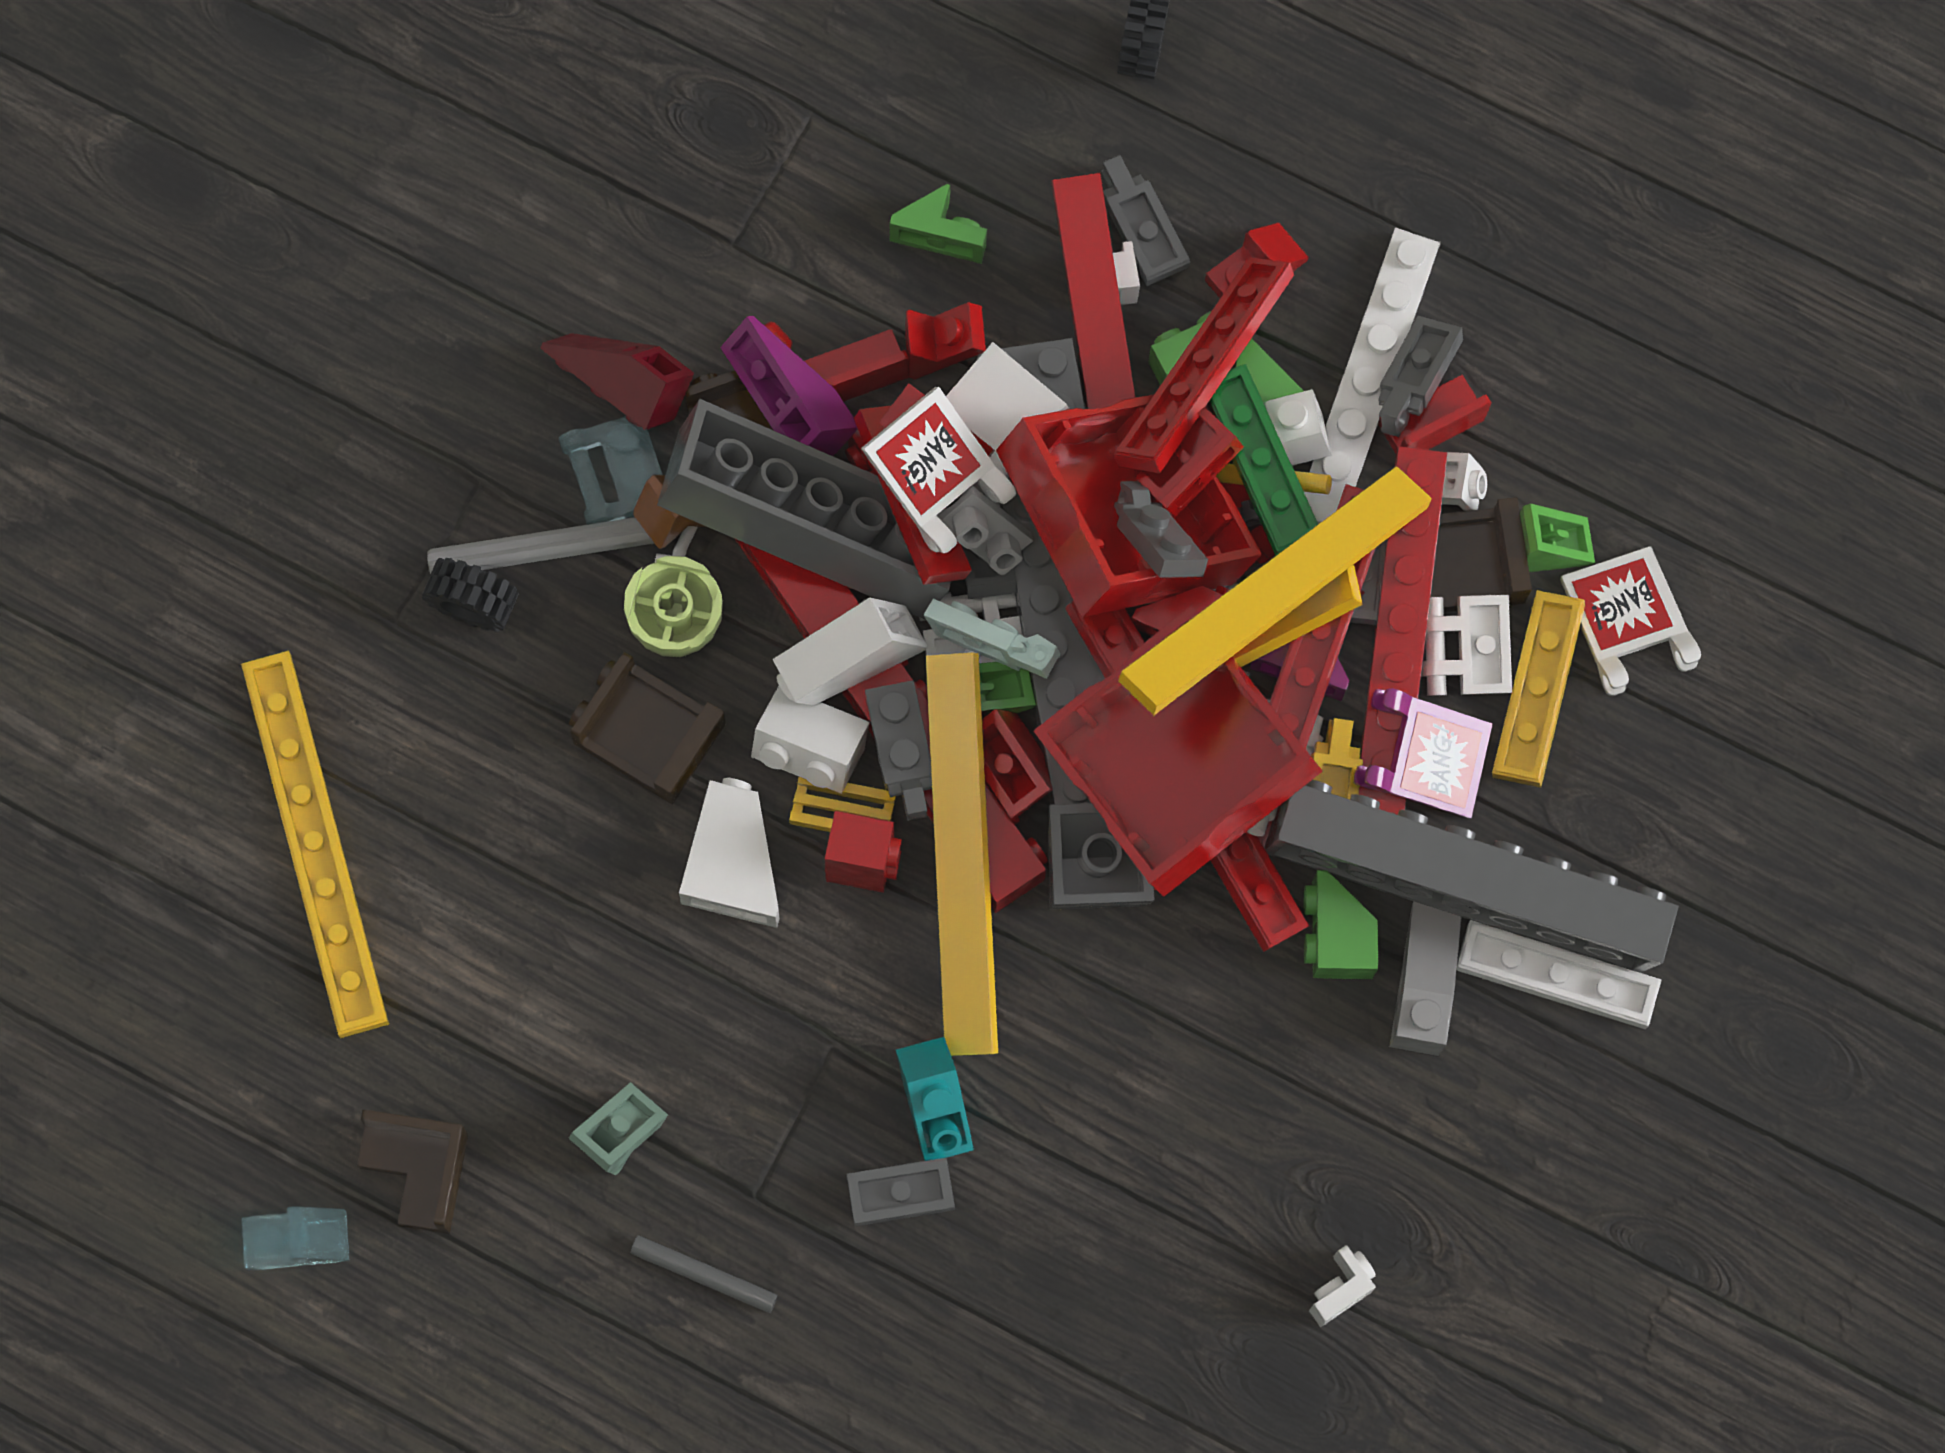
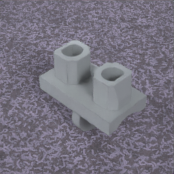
M973 486L963 492L955 504L943 509L936 515L951 530L957 542L966 549L976 553L1000 575L1008 573L1020 563L1023 558L1021 551L1033 542L1031 531L1001 509L999 502H992L985 494H982Z

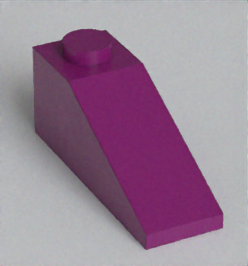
M747 316L720 347L775 432L834 456L858 430L853 419L854 417L837 391L754 316Z

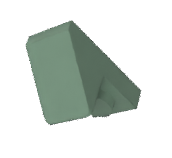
M630 1082L575 1129L569 1139L606 1172L617 1175L631 1153L661 1127L668 1114Z

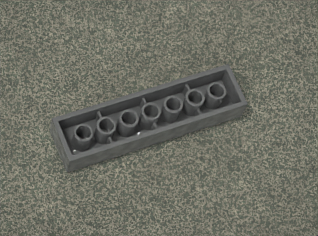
M1311 780L1278 806L1276 816L1272 820L1264 846L1268 855L1314 870H1327L1331 875L1639 973L1658 966L1664 961L1679 906L1666 902V894L1658 890L1637 887L1635 892L1617 886L1619 880L1611 875L1590 871L1589 875L1585 876L1570 871L1571 864L1562 859L1542 856L1541 861L1526 857L1522 855L1523 848L1518 845L1496 840L1492 846L1474 840L1476 834L1473 831L1459 826L1447 825L1446 830L1427 825L1428 818L1424 815L1408 810H1399L1398 815L1379 809L1380 802L1363 795L1352 794L1350 799L1331 794L1332 787L1316 780Z

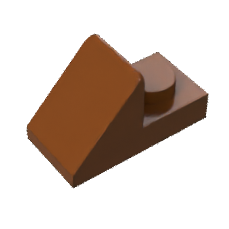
M654 474L646 481L633 514L659 549H663L688 526H707L657 506L666 475Z

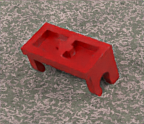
M1205 407L1197 413L1199 417L1161 473L1143 472L1141 470L1135 476V479L1148 488L1150 494L1174 517L1244 448L1238 438Z

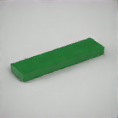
M1243 364L1230 369L1207 404L1211 413L1244 446L1232 460L1275 556H1277L1316 527L1318 522L1247 365Z

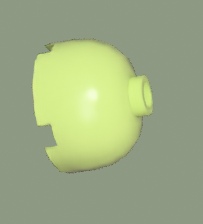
M664 556L656 559V563L648 565L643 570L642 568L633 575L625 590L624 613L631 633L646 649L661 656L683 657L699 651L712 640L722 620L723 600L717 582L703 564L687 557Z

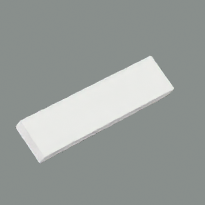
M1470 920L1466 929L1456 969L1466 974L1642 1029H1646L1649 1026L1661 979Z

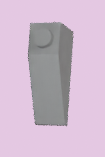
M1413 901L1389 1047L1439 1056L1446 1046L1455 990L1461 927L1460 916Z

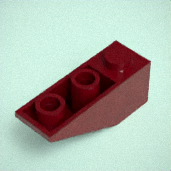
M571 333L543 342L540 349L555 360L561 369L574 374L590 387L593 394L610 402L625 414L630 423L642 427L644 430L675 419L695 374L663 348L656 345Z

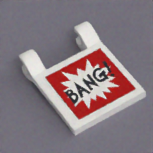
M934 387L861 448L917 525L925 543L934 552L940 551L945 554L957 544L954 534L936 515L975 482L979 481L987 498L994 503L1000 502L1005 504L1016 494L1015 487L994 465L939 387Z
M1651 546L1561 576L1560 581L1568 597L1584 599L1585 601L1580 627L1597 664L1601 682L1607 695L1614 696L1623 693L1625 685L1629 681L1626 669L1618 657L1668 640L1678 670L1683 672L1697 667L1698 660L1701 658L1700 648L1685 625Z

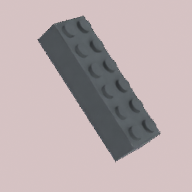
M702 399L698 400L678 431L657 506L875 599L905 605L910 614L926 620L924 613L933 598L941 601L949 591L951 581L923 585L877 475Z

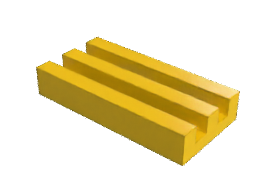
M802 777L798 778V786L789 823L792 825L827 832L831 831L833 819L802 813L804 806L891 821L896 796L890 797L887 790L847 783L841 794L829 788L814 786ZM807 789L884 804V807L879 809L807 794Z

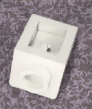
M1447 452L1442 504L1459 505L1463 511L1478 510L1479 499L1484 498L1487 490L1485 471L1470 453Z
M1347 1245L1338 1250L1333 1258L1349 1281L1343 1283L1338 1276L1314 1293L1319 1301L1309 1311L1320 1327L1362 1300L1376 1288L1371 1281L1376 1275L1368 1260L1360 1251L1353 1254Z

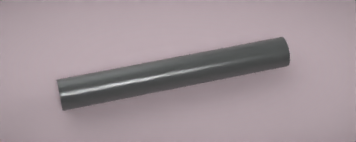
M640 1235L635 1239L630 1252L634 1256L769 1314L778 1297L773 1292Z

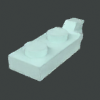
M933 598L924 613L926 620L937 636L1017 671L1023 668L1047 679L1061 654L1056 645L1042 636L1036 634L1025 638L1014 627L1004 621L994 619L992 623L978 618L975 611L960 602L953 601L951 605H947Z

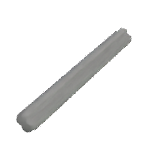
M634 517L434 548L428 551L427 561L430 573L438 558L445 560V557L452 558L456 562L457 560H462L470 566L474 564L482 567L481 570L654 544V542Z

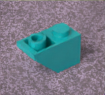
M941 1037L896 1049L903 1085L924 1161L973 1151L958 1075L945 1038Z

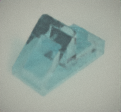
M288 1207V1213L242 1217L244 1267L247 1271L349 1261L347 1215L345 1209Z

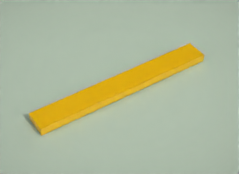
M1396 466L1121 671L1118 681L1146 709L1155 715L1425 511L1432 498Z
M289 651L242 663L245 681L338 1035L340 1038L389 1025L292 656Z
M979 653L926 655L944 1038L951 1056L998 1053Z

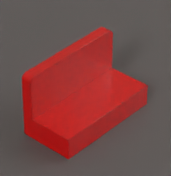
M892 329L804 361L837 391L843 402L909 378V357L906 350H900Z
M1462 374L1437 387L1426 408H1423V412L1419 416L1410 414L1408 424L1399 437L1386 433L1383 434L1395 454L1399 446L1429 450L1483 422L1491 406V401L1487 395L1477 399ZM1381 417L1379 418V421H1378V425H1379L1380 429L1382 428V420H1381Z

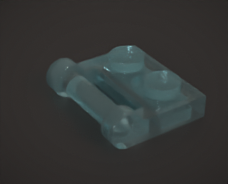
M626 417L587 429L570 430L562 434L558 439L562 452L569 454L587 508L583 513L587 525L634 517L633 510L646 481L654 474L662 475L648 431L630 423ZM601 445L619 501L605 503L588 449Z

